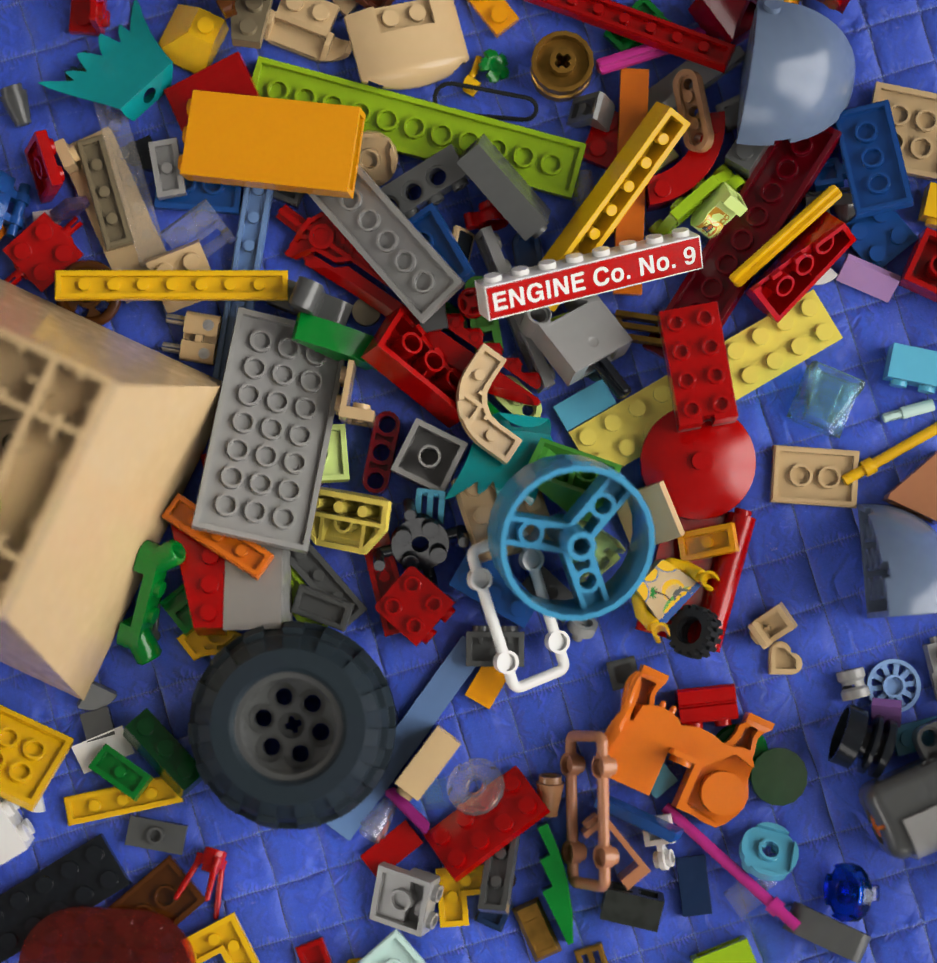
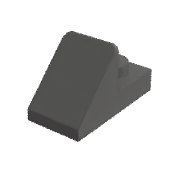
M601 91L576 97L573 99L567 125L576 129L592 126L604 132H609L615 112V104Z

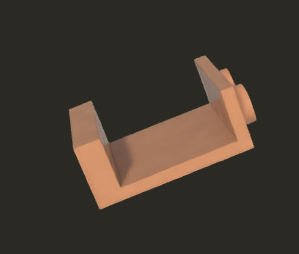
M595 811L581 822L584 827L580 831L586 839L598 830V815ZM610 821V831L634 859L631 864L617 874L620 881L629 890L650 873L651 870Z

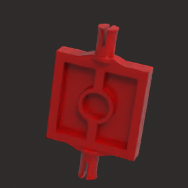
M44 212L2 250L12 260L16 269L4 281L10 282L16 277L11 282V284L16 285L25 278L31 281L41 293L55 282V270H65L69 265L77 262L84 256L71 237L84 224L79 221L71 228L79 220L74 216L73 219L62 227Z

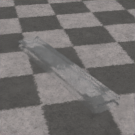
M93 102L141 267H146L145 260L165 253L167 250L130 122L120 109Z

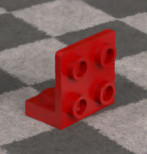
M71 0L70 34L105 35V27L110 26V11L107 10V0Z

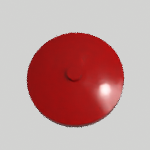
M672 410L652 426L641 448L640 472L644 485L648 486L664 480L678 517L684 519L705 520L730 511L745 497L755 476L756 455L754 445L748 432L738 420L735 423L713 427L711 421L703 422L701 429L678 432L674 410Z

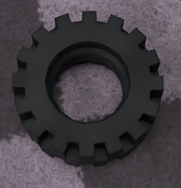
M684 605L683 609H679L676 612V616L670 618L672 623L667 624L670 630V637L667 634L666 636L667 639L672 640L669 642L671 648H674L676 653L692 659H702V657H709V652L717 650L715 645L716 643H721L722 640L719 639V635H723V630L719 628L722 623L721 620L716 619L718 616L714 612L698 605ZM699 620L702 628L701 634L694 643H690L688 640V630L695 621Z

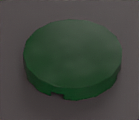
M774 747L762 751L754 758V768H752L750 773V785L752 791L760 800L771 805L784 806L794 802L803 794L807 785L808 772L804 761L797 753L787 748Z

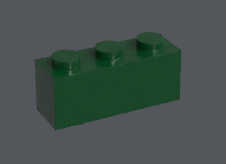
M147 708L124 727L123 736L181 799L203 780L195 766L197 765L195 759Z

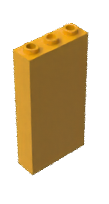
M193 90L192 99L189 98L187 102L188 124L183 128L182 132L183 154H180L178 158V169H180V174L186 180L353 199L366 117L361 107Z

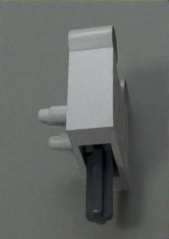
M598 295L565 302L564 306L569 313L552 322L550 320L552 312L549 307L525 312L520 322L522 334L532 339L567 386L596 371L616 398L623 399L630 394L631 388L611 362L625 355L633 339Z

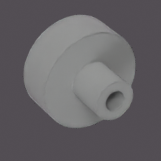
M595 618L583 621H568L567 624L568 630L572 633L571 637L576 642L592 638L598 627V622Z

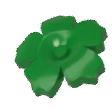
M491 49L484 51L485 57L481 59L478 66L480 71H487L486 77L489 79V82L495 84L499 79L508 78L510 72L506 67L508 65L506 56L503 53L498 55L497 51Z

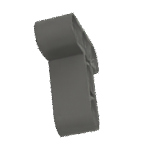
M302 276L298 277L297 282L288 279V301L266 302L274 308L295 316L303 312L346 326L353 309L352 304L326 294L323 285Z

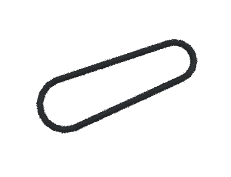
M454 81L440 84L433 94V103L438 104L437 95L442 88L457 86L524 99L534 105V112L529 117L478 114L497 120L527 122L534 119L538 113V104L532 97Z

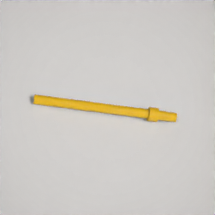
M937 422L879 455L862 460L857 468L841 476L842 481L847 486L863 476L869 477L878 472L877 468L937 435Z

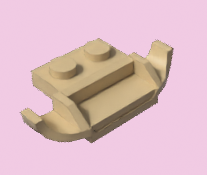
M281 0L277 11L271 9L264 39L268 44L317 63L346 59L352 51L350 41L337 38L331 32L340 11L339 5L326 0Z

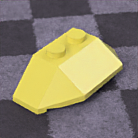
M320 487L310 539L317 546L367 555L388 531L392 501L381 496Z

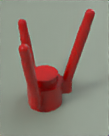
M205 846L203 853L197 852L194 863L178 887L173 899H179L199 865L203 864L201 870L210 873L204 897L205 901L210 900L217 875L213 918L217 920L221 906L227 852Z

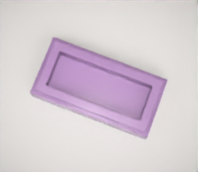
M848 253L836 281L888 303L900 282L901 276Z

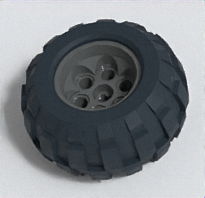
M284 621L283 628L264 629L262 625L243 633V635L233 640L227 646H224L213 657L201 679L198 680L191 699L188 737L197 764L195 766L201 778L220 799V802L229 810L261 826L274 829L301 830L321 826L344 816L357 807L376 787L388 766L393 752L396 712L384 674L371 656L359 644L342 633L319 624ZM281 688H287L292 693V700L287 705L281 704L277 699V693ZM310 695H316L321 700V707L315 712L308 710L305 704L307 697ZM262 709L271 713L272 721L268 726H262L257 722V714ZM290 716H293L295 720L301 721V725L297 727L298 732L294 733L293 729H287L286 723L290 722ZM318 723H323L329 728V736L325 740H319L314 735V727ZM275 738L278 740L280 750L277 754H269L265 750L267 739ZM297 745H303L308 749L309 756L306 761L295 759L293 751Z

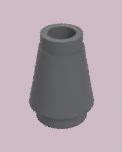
M21 83L0 89V100L15 127L18 128L31 124L27 89H23Z

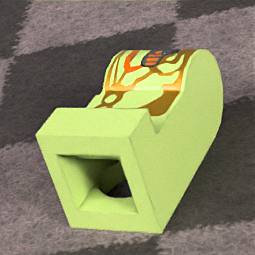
M723 181L695 210L691 217L690 225L707 239H711L718 235L723 226L734 216L738 215L741 217L748 208L742 196Z

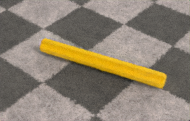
M831 185L730 274V281L736 287L744 285L842 197V192L838 187Z

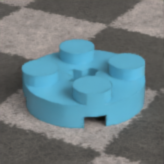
M771 822L759 823L756 827L747 830L739 845L741 866L745 872L762 880H784L798 861V845L796 841L793 842L792 838L788 835L789 832L784 827ZM766 846H770L771 852L776 853V856L768 857L762 850Z

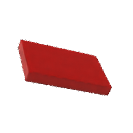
M238 51L164 89L182 132L183 128L188 124L187 102L189 98L192 99L193 90L260 96L242 55Z

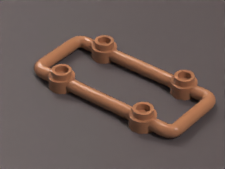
M571 730L566 735L565 753L560 759V769L566 777L567 841L562 845V858L567 864V877L572 887L604 892L610 886V868L619 862L617 848L610 845L609 778L617 772V761L608 755V740L603 732ZM576 741L596 742L597 755L592 759L591 770L594 777L597 778L598 845L593 851V861L599 869V880L579 877V864L586 859L587 848L584 843L578 841L577 776L585 770V759L576 752Z

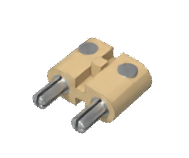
M187 311L185 316L168 313L167 318L184 320L166 319V323L182 325L184 333L181 344L163 342L162 346L167 347H161L162 351L179 354V359L183 361L214 365L222 317Z

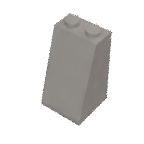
M258 544L274 554V559L258 581L225 560L223 630H252L262 625L264 629L283 628L284 621H293V614L290 612L292 608L290 550Z

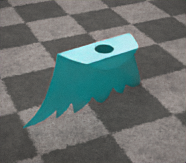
M134 0L130 31L122 25L118 27L120 42L104 34H99L98 42L102 56L86 52L77 53V57L86 69V72L66 71V74L74 81H42L38 83L67 95L120 109L128 119L135 121L165 94L164 89L171 86L173 61L165 54L153 37L138 1ZM149 88L155 89V92L144 97L145 92Z
M500 412L493 414L492 416L502 426L523 441L505 465L473 442L467 460L445 500L458 495L475 482H478L477 493L481 494L493 481L496 495H498L507 481L524 466L528 465L540 438L552 441L550 419ZM510 423H513V424H515V425H517V426H521V427H514V426H512ZM537 487L524 498L529 506H532L536 500L539 490Z

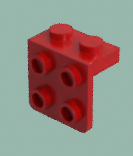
M411 566L405 570L376 603L375 609L415 646H418L421 642L426 645L434 637L437 631L433 628L440 620L446 623L456 610L452 606L456 601L448 594L446 595L416 567Z

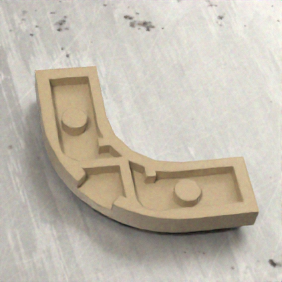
M483 343L460 377L456 392V408L461 425L469 438L477 446L505 465L523 440L502 426L491 415L487 405V393L491 383L507 359Z

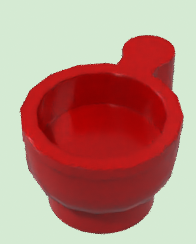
M489 200L483 201L478 205L479 211L463 214L466 230H480L491 226L493 231H496L509 224Z

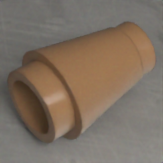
M557 773L539 774V780L536 781L537 794L550 810V813L544 817H557L564 788L562 775Z

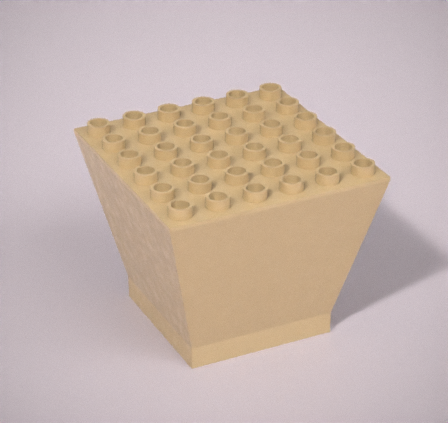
M0 279V415L25 413L0 462V662L84 701L119 630L120 622L123 621L142 581L143 574L133 570L138 551L146 540L160 544L169 525L167 521L162 519L161 515L177 493L183 495L210 439L222 381Z

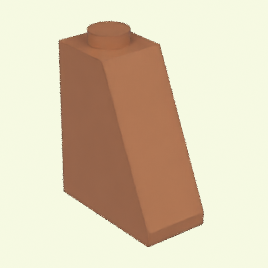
M937 451L891 489L882 501L908 511L934 525L937 524Z

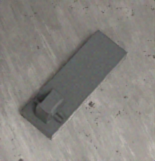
M520 835L484 862L477 907L480 912L509 915Z

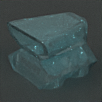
M812 361L810 365H807L786 417L793 422L829 437L840 439L853 404L863 391L866 383L859 378L828 365Z

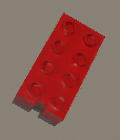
M717 301L659 311L657 322L677 431L684 432L701 429L703 422L711 421L712 427L735 423L738 418V410Z

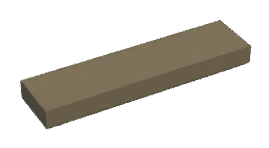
M101 134L76 141L107 252L135 244L104 135Z

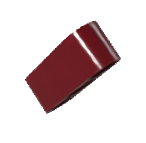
M390 411L381 412L376 416L365 463L362 483L364 488L373 495L383 494L388 489L392 473L390 469L394 463L401 424L398 416ZM386 418L393 419L396 423L395 429L389 433H385L380 429L381 421ZM379 446H385L390 450L389 457L384 461H379L374 457V451ZM373 474H379L384 478L383 485L378 489L370 488L368 485V479Z

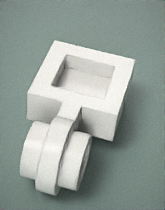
M671 813L654 815L673 824ZM642 830L645 847L656 846L657 851L653 852L655 868L665 871L675 865L674 852L672 849H667L665 844H673L676 841L670 843Z

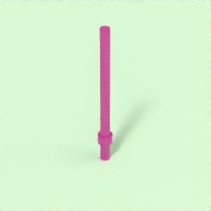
M670 803L661 810L664 814L671 813L672 821L678 827L684 829V832L760 900L766 906L765 910L773 917L777 916L791 930L795 931L801 922L784 907V902L777 896L775 898L771 896L676 808L671 806Z

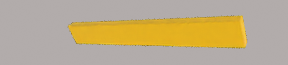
M55 270V300L288 301V270Z

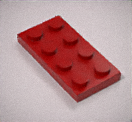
M515 765L431 828L426 834H423V836L452 878L458 882L550 813V810L517 765Z

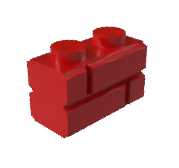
M733 683L674 690L677 718L680 720L681 725L703 728V722L714 721L715 727L732 725V719H739L736 690Z

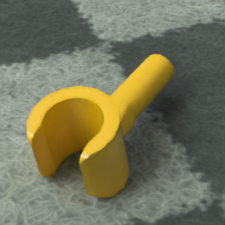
M477 55L475 57L472 69L463 81L464 84L481 86V82L475 79L479 70L478 64L482 59L481 56ZM462 88V90L465 93L469 94L472 97H474L478 91Z

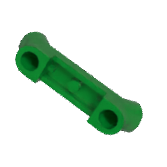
M174 539L161 545L146 540L140 547L133 570L143 574L134 614L120 622L116 642L118 645L129 649L137 664L140 665L156 659L162 652L152 629L160 614L158 605L160 598L166 590L167 584L164 582L168 570L182 564L186 558V551L183 545Z

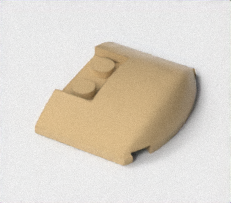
M415 0L379 8L372 6L344 16L361 83L368 85L369 80L383 85V89L404 90L420 88L449 77L462 63L465 65L469 61L454 0Z

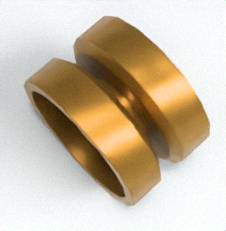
M555 31L544 36L537 43L531 57L530 72L531 81L542 96L552 101L565 102L581 96L589 86L594 67L593 52L587 41L576 33Z

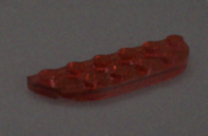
M74 906L50 914L31 930L22 946L19 963H196V957L188 936L186 937L172 919L163 914L144 909Z

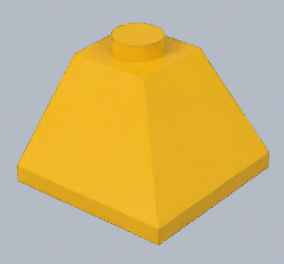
M178 4L158 44L173 61L174 65L195 74L212 64L229 28L225 19L200 7Z

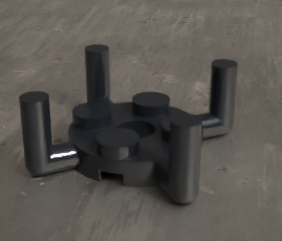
M406 498L403 501L404 518L398 523V526L392 533L391 544L373 550L374 569L382 571L385 568V558L394 555L395 559L404 569L411 566L416 567L419 571H423V574L438 587L434 567L445 561L449 549V540L457 538L459 546L465 548L470 544L469 535L465 525L446 529L441 521H437L427 514L417 513L414 501L411 498ZM416 537H425L428 543L424 547L418 548L412 544Z

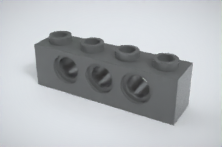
M450 144L381 187V190L391 201H396L398 209L409 219L431 203L435 205L440 204L445 199L444 195L450 191L458 192L469 185L468 180L470 178L456 163L460 153L455 146ZM439 171H444L446 174L445 181L441 185H435L433 181L435 174ZM415 186H420L421 196L417 200H411L409 197L410 190Z

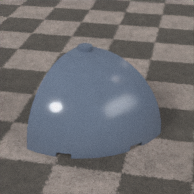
M757 0L745 51L746 54L741 68L736 144L769 146L774 145V141L788 139L790 143L815 136L833 125L849 105L856 69L852 47L844 33L835 23L813 9L778 0Z
M857 504L867 619L936 614L937 532L925 521L903 509L883 504Z

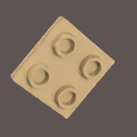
M348 360V365L341 368L339 383L343 387L342 395L337 394L334 411H336V415H338L341 423L373 428L376 413L370 409V405L354 402L353 407L350 406L357 367L354 360Z

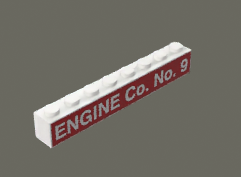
M686 227L675 228L670 234H650L645 237V240H625L619 242V246L611 248L600 246L593 248L592 252L587 254L570 253L565 256L566 259L557 261L546 259L539 261L537 266L532 267L516 266L511 269V272L503 274L491 272L485 274L484 278L474 281L479 314L488 321L703 269L700 235Z

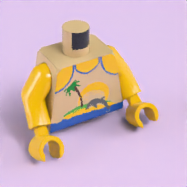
M672 557L665 560L657 559L650 566L644 581L631 597L635 617L648 631H652L654 641L660 644L662 642L657 633L664 631L670 637L669 627L666 623L701 587L697 582H701L707 591H713L714 589L707 584V581L710 578H715L717 581H720L714 571H705L690 561Z

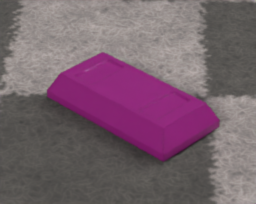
M396 787L388 788L385 791V795L423 834H426L429 830L430 822L396 791Z

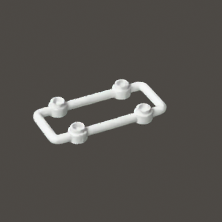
M523 530V536L529 535L528 532ZM488 539L472 545L467 552V561L470 567L466 578L467 584L472 590L478 592L497 652L493 658V666L498 672L504 674L509 689L520 693L565 675L570 665L566 652L570 645V638L566 632L559 630L556 618L543 615L548 630L544 644L550 652L555 653L558 665L521 681L517 680L515 671L518 668L519 659L514 652L509 651L489 591L493 581L492 574L489 570L482 568L478 557L479 554L489 551ZM521 547L522 551L518 558L520 566L524 570L529 571L536 595L550 600L540 569L544 564L543 553L538 549Z

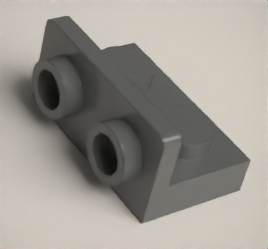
M472 626V631H466V666L494 667L493 658L497 652L489 632V627ZM501 626L508 650L517 655L519 659L518 667H524V632H518V626Z

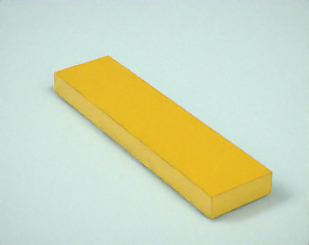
M162 777L153 778L137 801H134L115 786L63 797L68 826L184 801Z

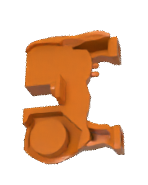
M640 664L639 671L633 672L626 680L622 692L620 710L604 732L608 740V755L617 761V772L610 778L649 796L669 753V760L687 767L671 806L691 814L703 823L715 828L726 824L745 807L749 794V776L752 768H754L753 756L758 738L762 734L772 731L775 724L745 711L742 722L736 724L733 733L724 743L700 727L681 725L680 720L675 716L677 710L675 705H672L669 711L665 709V701H661L659 706L654 705L656 693L667 683L669 676L649 666Z

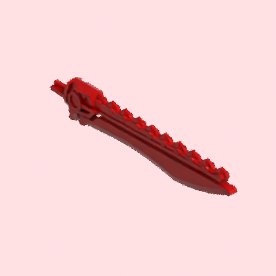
M287 204L278 210L276 218L296 233L294 239L289 244V249L284 252L285 256L295 260L304 259L307 267L357 296L385 317L402 305L398 300L349 266L333 267L317 256L315 257V255L320 254L338 265L354 263L389 287L323 211L312 218L308 217L305 219ZM406 307L409 311L407 315L415 325L420 324V321ZM447 313L448 329L476 349H479L484 343L483 336H485L481 328H464L465 319L461 313ZM441 330L425 333L424 336L434 348L438 346L443 352V358L451 369L456 368L460 375H462L474 353ZM485 343L502 356V351L504 350L500 343ZM505 358L507 359L503 365L505 369L537 390L540 388L542 379L538 372H521L523 364L519 358ZM500 371L491 383L488 391L489 394L522 404L539 406L541 403L539 398Z

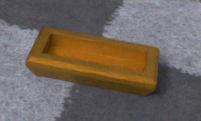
M538 897L512 908L535 962L562 951Z

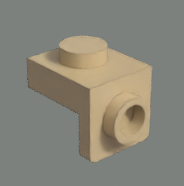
M781 601L755 618L748 625L751 639L757 645H761L763 649H766L773 642L795 629L798 624Z

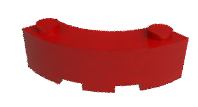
M725 111L710 113L714 131V142L708 151L697 153L688 150L675 166L660 174L653 175L645 186L647 212L671 206L678 198L689 195L692 189L703 178L707 177L723 143Z

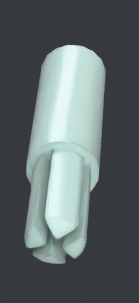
M928 399L902 406L899 409L882 413V420L884 423L901 418L907 419L935 411V404L933 399Z

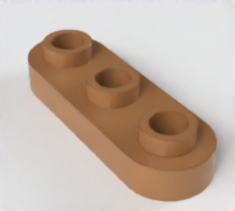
M682 69L674 77L673 91L678 113L691 123L683 134L684 144L690 151L704 153L713 145L714 131L703 79L696 71ZM698 108V113L695 116V110Z

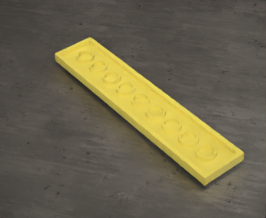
M814 289L806 293L778 323L767 316L725 341L736 401L843 338ZM668 376L660 378L568 432L577 450L622 465V467L638 459L649 430L661 417L674 410Z

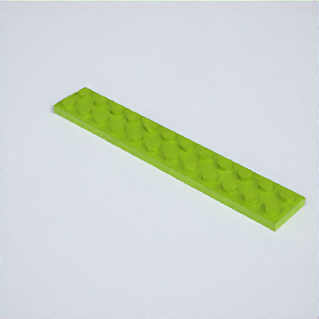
M258 56L252 80L260 97L361 107L366 114L364 131L381 132L391 139L396 146L398 154L424 161L450 144L455 146L461 155L465 149L481 135L485 134L533 190L572 200L587 145L585 143Z

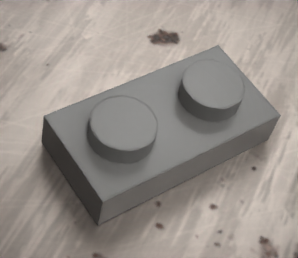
M175 137L148 142L158 200L186 196L185 180L180 174V169H178V158L180 155L178 139Z

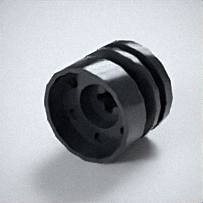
M848 704L835 728L829 748L828 761L849 768L857 757V772L864 774L868 769V776L878 779L890 761L895 748L898 729L897 721L887 719L884 723L883 716L876 715L870 725H868V711Z

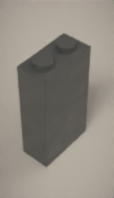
M485 134L481 135L462 152L456 163L525 241L531 236L536 239L548 228L546 225L550 222L548 219L551 213L549 207Z

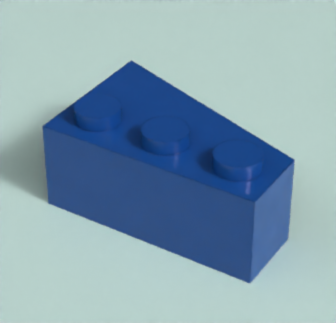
M466 554L449 586L481 604L478 592L472 590L467 584L466 578L470 567ZM492 560L481 563L482 568L489 570L492 574L493 581L489 591L496 613L524 629L535 610L524 604L506 586L499 572L494 567ZM512 574V576H513L514 580L516 581L517 585H518L520 588H522L523 590L529 592V591L520 583V581Z

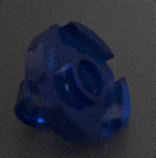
M855 863L836 864L833 866L835 867L833 872L827 873L823 886L825 905L831 906L834 912L831 915L840 922L859 921L866 916L872 901H880V885L871 884L866 871Z

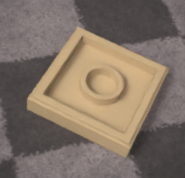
M664 480L637 489L651 513L655 528V545L685 534ZM626 500L617 511V514L630 543L632 537V514L628 500Z

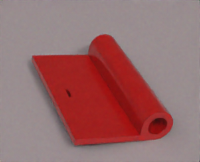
M735 508L734 512H726L720 516L705 520H690L679 517L684 532L730 522L735 523L740 552L691 561V563L705 571H714L720 581H717L715 578H710L707 581V584L714 589L713 591H707L701 582H697L701 587L684 604L690 606L693 604L707 608L718 616L716 619L721 620L722 625L719 628L723 630V635H719V639L722 641L720 644L716 643L715 645L717 648L715 652L718 653L721 650L756 519L751 517V511L741 508ZM677 538L658 544L653 563L657 559L665 560L669 557L681 559ZM637 619L635 629L652 634V631H648ZM669 620V621L666 623V625H667V624H671L672 621ZM699 620L695 621L688 630V640L690 643H694L701 634L702 628ZM660 631L657 633L658 636L667 638L666 632Z

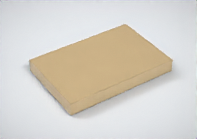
M773 445L769 503L857 508L858 480L846 486L841 476L859 466L860 451Z

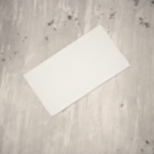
M123 726L114 728L71 747L84 774L92 771L88 766L105 743L124 757L135 753L132 745L123 736ZM115 732L114 735L87 742L107 733Z

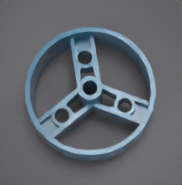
M558 454L541 458L524 466L507 481L498 493L490 512L487 527L488 548L492 561L506 586L524 604H527L534 610L545 616L565 621L592 619L617 609L635 593L644 581L651 566L655 549L653 520L650 510L639 491L616 470L601 461L598 462L581 455ZM574 471L595 472L599 474L566 514H556L551 517L516 511L528 493L548 479ZM604 497L603 505L595 509V502L599 498ZM628 500L632 514L630 547L620 568L604 584L594 554L596 550L594 538L625 501ZM587 512H590L592 517L585 527L582 528L578 522ZM528 525H533L532 532L527 536H523L524 528ZM545 528H546V532H547L548 536H549L553 541L547 540V539H543ZM506 545L558 552L573 599L549 600L534 596L520 588L510 571ZM571 558H573L574 560H577V561H579V562H576V563L573 564ZM589 572L588 579L580 583L579 580L582 574Z

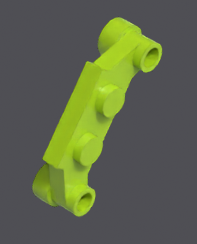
M722 164L707 180L703 178L692 189L693 192L685 199L683 196L678 198L671 205L670 214L664 221L661 219L657 220L648 231L651 234H670L673 229L688 219L723 181L736 192H739L746 182L739 174L735 175L725 164Z

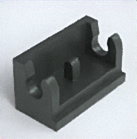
M610 881L609 888L603 894L600 919L657 932L665 903L664 894L636 886L628 890L623 883Z

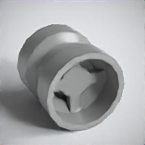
M864 667L836 673L837 681L842 685V701L870 696L869 687L864 683V677L866 676Z

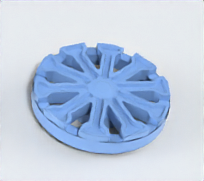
M883 660L876 664L867 676L866 685L869 687L870 696L868 697L871 703L872 698H874L873 692L883 690L876 698L884 699L888 696L887 699L894 700L895 698L896 700H902V712L910 709L920 696L921 681L919 675L909 663L903 660ZM888 664L893 665L892 674H890L887 668ZM901 665L904 666L905 670L898 675L899 667ZM879 668L882 670L885 678L876 673ZM909 674H912V681L904 680ZM872 679L877 680L882 685L872 686ZM913 686L915 688V692L911 693L907 691L906 687ZM901 695L909 698L908 704L904 702Z

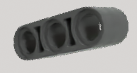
M794 901L790 913L801 924L793 931L784 923L783 929L855 963L861 962L871 936Z

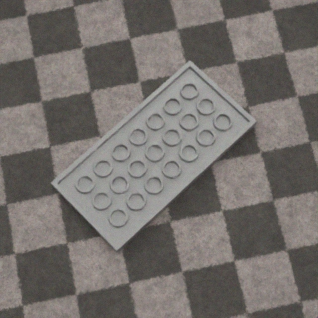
M238 307L191 529L306 554L308 552L333 425L336 396L339 394L341 384L339 383L341 368L344 366L345 360L335 361L291 340L295 320Z

